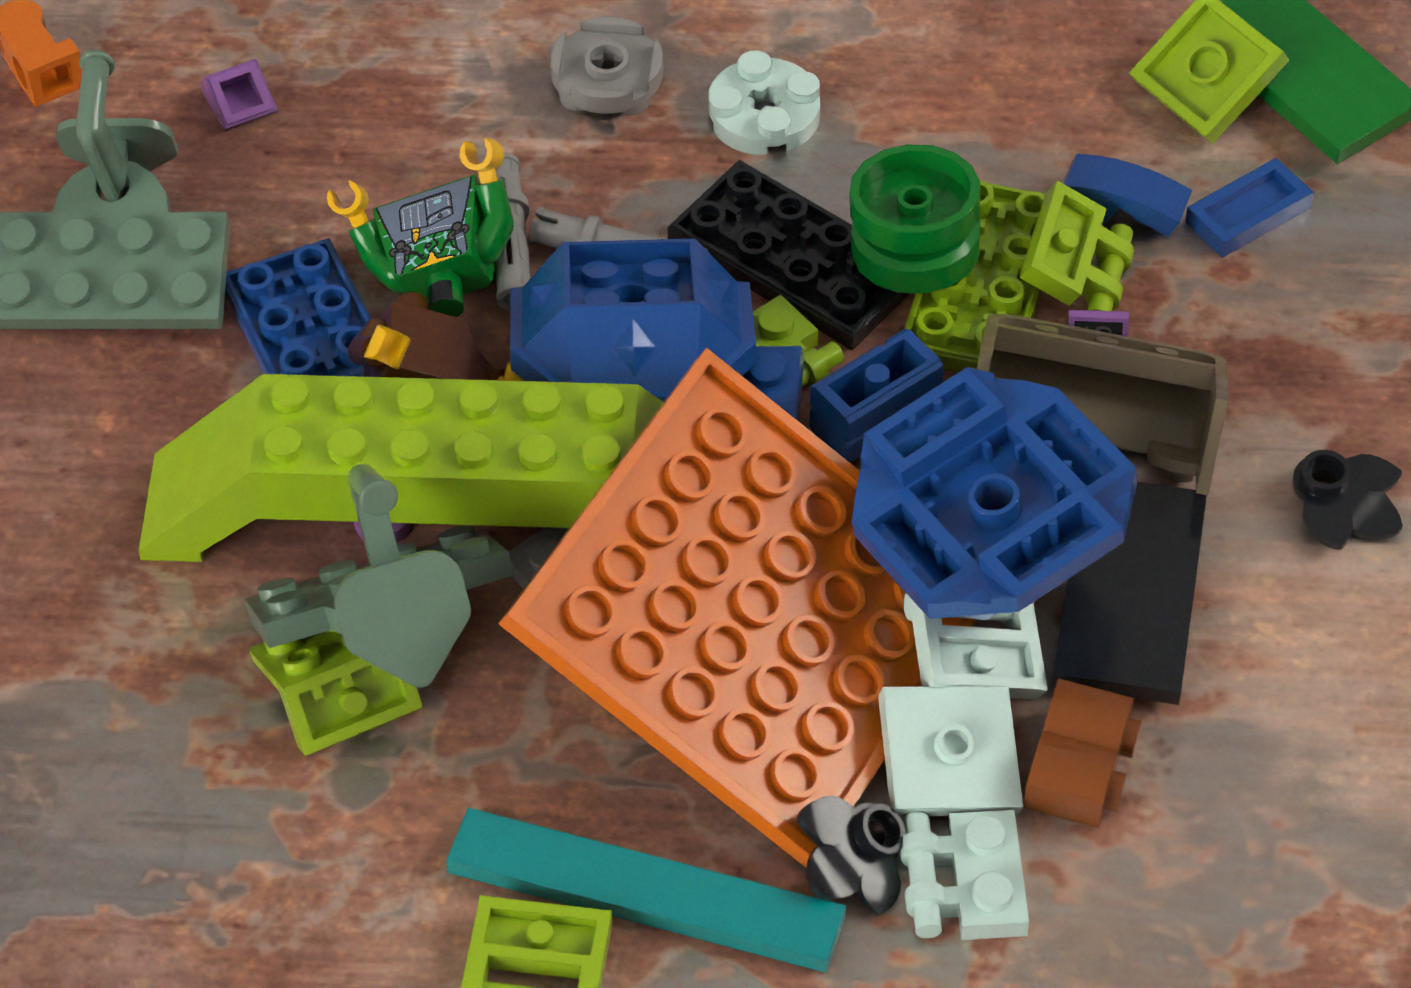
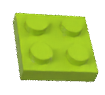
M1195 0L1134 66L1129 75L1137 84L1213 145L1290 60L1284 51L1220 0Z

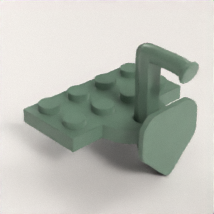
M87 51L82 54L79 62L82 75L77 118L65 120L58 124L56 140L65 156L89 166L73 174L61 188L52 212H0V329H222L231 224L227 212H171L170 200L155 174L150 171L178 155V143L173 131L164 123L151 119L105 118L108 78L115 70V62L108 53L103 51ZM102 192H103V194H104L106 200H104V199H102V198L100 197Z
M357 464L352 467L348 474V483L369 562L358 566L355 565L353 560L331 563L318 570L319 577L296 584L294 578H282L267 582L257 588L259 595L244 599L249 619L269 648L332 630L342 634L345 646L354 655L418 688L426 687L434 680L470 618L471 605L467 590L515 576L509 552L483 529L475 531L473 525L459 526L443 531L438 535L439 542L416 548L414 543L397 544L388 512L395 507L398 501V491L395 485L385 480L370 465Z

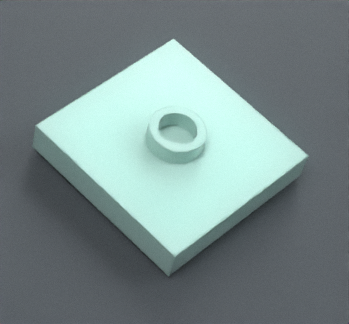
M1009 686L883 687L881 689L878 700L890 807L900 817L916 811L924 812L928 816H949V813L1014 810L1015 815L1019 814L1023 808Z

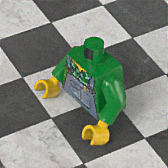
M486 137L484 138V143L487 149V156L482 163L478 162L477 150L473 142L465 141L460 147L462 163L465 167L478 171L479 179L474 174L373 208L374 218L368 220L365 214L369 202L368 194L360 185L350 180L348 181L350 187L355 192V201L352 206L345 209L341 206L340 199L334 191L329 190L327 193V201L330 208L334 212L347 217L352 224L353 229L348 232L369 272L390 291L395 293L415 292L422 294L427 299L429 310L453 317H459L464 312L463 294L488 287L493 281L495 261L500 258L514 228V220L503 178L498 179L496 170L502 165L504 160V150L496 140Z

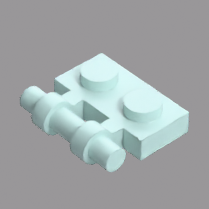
M1014 810L949 813V836H937L931 832L929 816L924 812L916 811L904 816L903 823L906 834L903 835V847L900 849V857L902 863L908 866L910 886L904 892L907 914L914 917L915 932L918 937L934 938L940 935L942 932L941 918L952 917L959 918L961 940L1028 936L1029 917ZM952 866L955 886L943 887L936 882L935 867Z

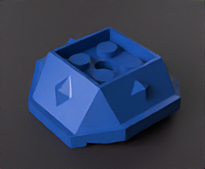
M696 239L562 242L525 286L510 288L511 370L524 381L638 384L664 402L706 347L741 376L756 364V338L750 282L736 281Z
M966 367L864 433L861 452L862 464L856 488L852 525L855 537L929 619L964 616L987 620L998 613L1021 611L1124 543L1137 487L1136 467L1058 388L1025 380L994 378V374L991 372Z

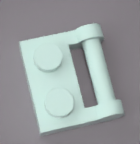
M905 593L904 612L907 619L912 621L922 687L1009 686L1010 698L1030 700L1038 699L1048 690L1034 603L1019 612L998 613L987 619L1001 621L1002 625L1008 629L943 625L942 618L929 619ZM960 616V617H949V618L974 619V618H969V617H964V616Z

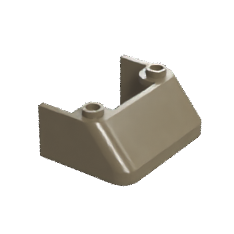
M991 314L987 317L977 364L978 370L991 372L994 374V378L1025 380L1058 388L1116 448L1147 454L1148 462L1158 467L1157 474L1165 479L1177 482H1191L1193 477L1196 476V493L1208 496L1228 405L1227 361L1202 350L1018 315Z

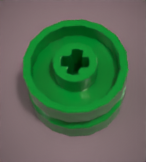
M913 144L882 150L863 161L851 178L849 192L850 217L852 219L851 254L859 272L877 286L898 293L918 294L949 288L967 277L979 261L980 180L973 166L955 152L933 145Z

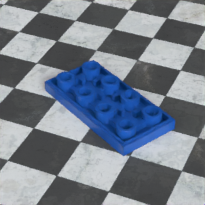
M330 238L304 245L300 248L227 272L225 296L264 374L364 377V366L355 365L350 361L348 347L365 323L371 320V317Z

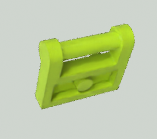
M480 895L461 988H540L487 981L489 969L579 979L578 988H601L613 925L612 911Z

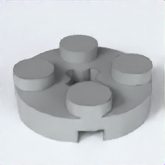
M620 17L588 19L581 22V31L571 34L567 39L566 31L559 36L551 50L550 61L553 85L559 92L561 104L572 111L585 110L604 114L619 112L627 115L639 114L648 107L649 98L657 92L663 79V51L660 43L656 38L653 43L650 38L644 35V27L629 19ZM604 61H614L615 68L601 69L598 67H602Z

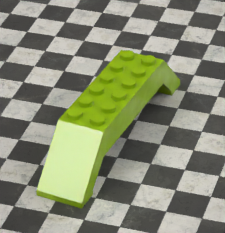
M262 374L154 454L139 545L140 560L202 562L204 550L255 519L359 522L348 483V474L352 467L357 464L370 465L385 480L395 485L398 491V501L395 507L388 512L391 523L570 528L663 404V401L638 384Z

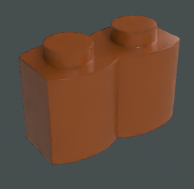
M1058 679L1029 772L1023 808L1097 828L1100 826L1105 809L1117 812L1127 774L1116 771L1120 756L1133 758L1142 723L1140 720L1130 718L1134 698Z

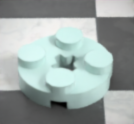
M759 50L745 52L739 57L738 63L730 65L720 72L709 88L708 107L709 116L713 121V130L723 143L747 154L768 155V147H778L786 144V151L798 148L813 136L820 122L819 79L816 75L805 71L800 66L782 59L770 58L765 52ZM770 102L776 107L765 106L762 110L755 109V103Z

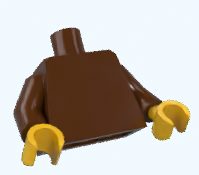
M415 292L404 293L398 296L393 303L388 304L379 319L367 321L348 347L350 361L355 365L364 366V377L524 381L511 370V361L507 363L506 369L493 368L478 351L467 323L461 318L429 310L427 299L422 294Z

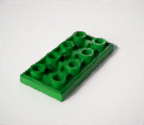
M1221 0L1223 4L1284 51L1290 60L1258 96L1336 164L1348 159L1411 121V89L1308 1Z

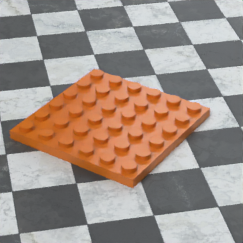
M706 347L498 624L806 868L809 854L817 845L797 822V815L800 810L812 801L833 795L845 800L853 807L855 806L885 760L878 700L881 689L883 687H922L912 621L907 619L904 612V596L906 592L854 535L852 516L860 470ZM947 617L942 618V624L972 627L976 619Z

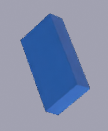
M1274 158L1188 206L1185 223L1223 258L1310 209L1314 192L1279 159Z

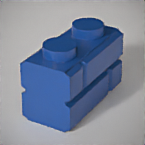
M903 329L885 340L884 345H877L810 386V405L813 408L810 409L809 427L817 437L848 462H852L861 456L863 438L866 431L943 383L944 364L910 329Z

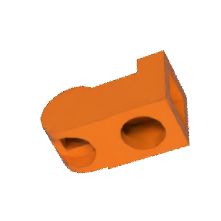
M12 0L1 5L0 50L2 57L33 105L37 107L79 90L82 69L79 66L81 56L80 51L71 38L55 43L46 30L42 9L34 1Z

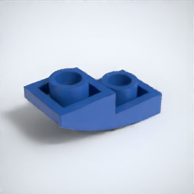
M1077 154L1072 160L1063 180V184L1107 209L1103 221L1108 223L1117 209L1120 208L1130 214L1138 223L1151 227L1166 237H1169L1180 223L1192 192L1191 189L1177 181L1145 167L1115 158L1090 154Z

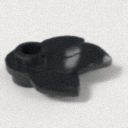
M1317 450L1308 454L1296 466L1292 484L1297 496L1305 502L1302 519L1307 530L1320 543L1332 549L1342 550L1349 542L1352 534L1367 540H1383L1396 536L1402 531L1403 525L1400 515L1385 494V492L1398 483L1402 476V471L1392 463L1370 454H1359L1345 459L1341 454L1334 451Z
M834 795L821 797L802 808L797 815V822L817 845L809 854L806 867L807 879L812 891L817 896L831 901L844 899L858 892L863 903L873 914L879 916L886 912L897 900L901 888V880L895 859L903 847V835L906 834V830L899 814L890 806L881 803L867 802L853 807L845 800Z

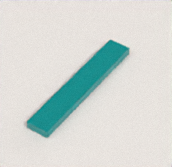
M469 807L446 860L447 873L571 906L611 910L613 917L825 973L828 972L846 918V905Z

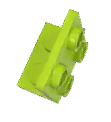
M329 630L269 648L265 642H262L249 649L253 662L280 692L297 746L305 756L423 708L417 687L351 653L344 644L342 634Z

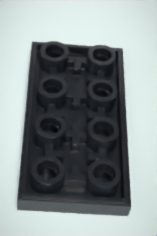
M738 160L667 227L668 239H696L704 248L708 249V252L736 281L750 282V290L768 301L782 295L820 332L852 351L910 294L898 293L877 286L859 272L851 254L852 224L741 160Z
M1137 482L1124 543L1067 581L1052 687H1056L1058 679H1063L1134 699L1179 705L1207 495L1197 494L1196 490Z

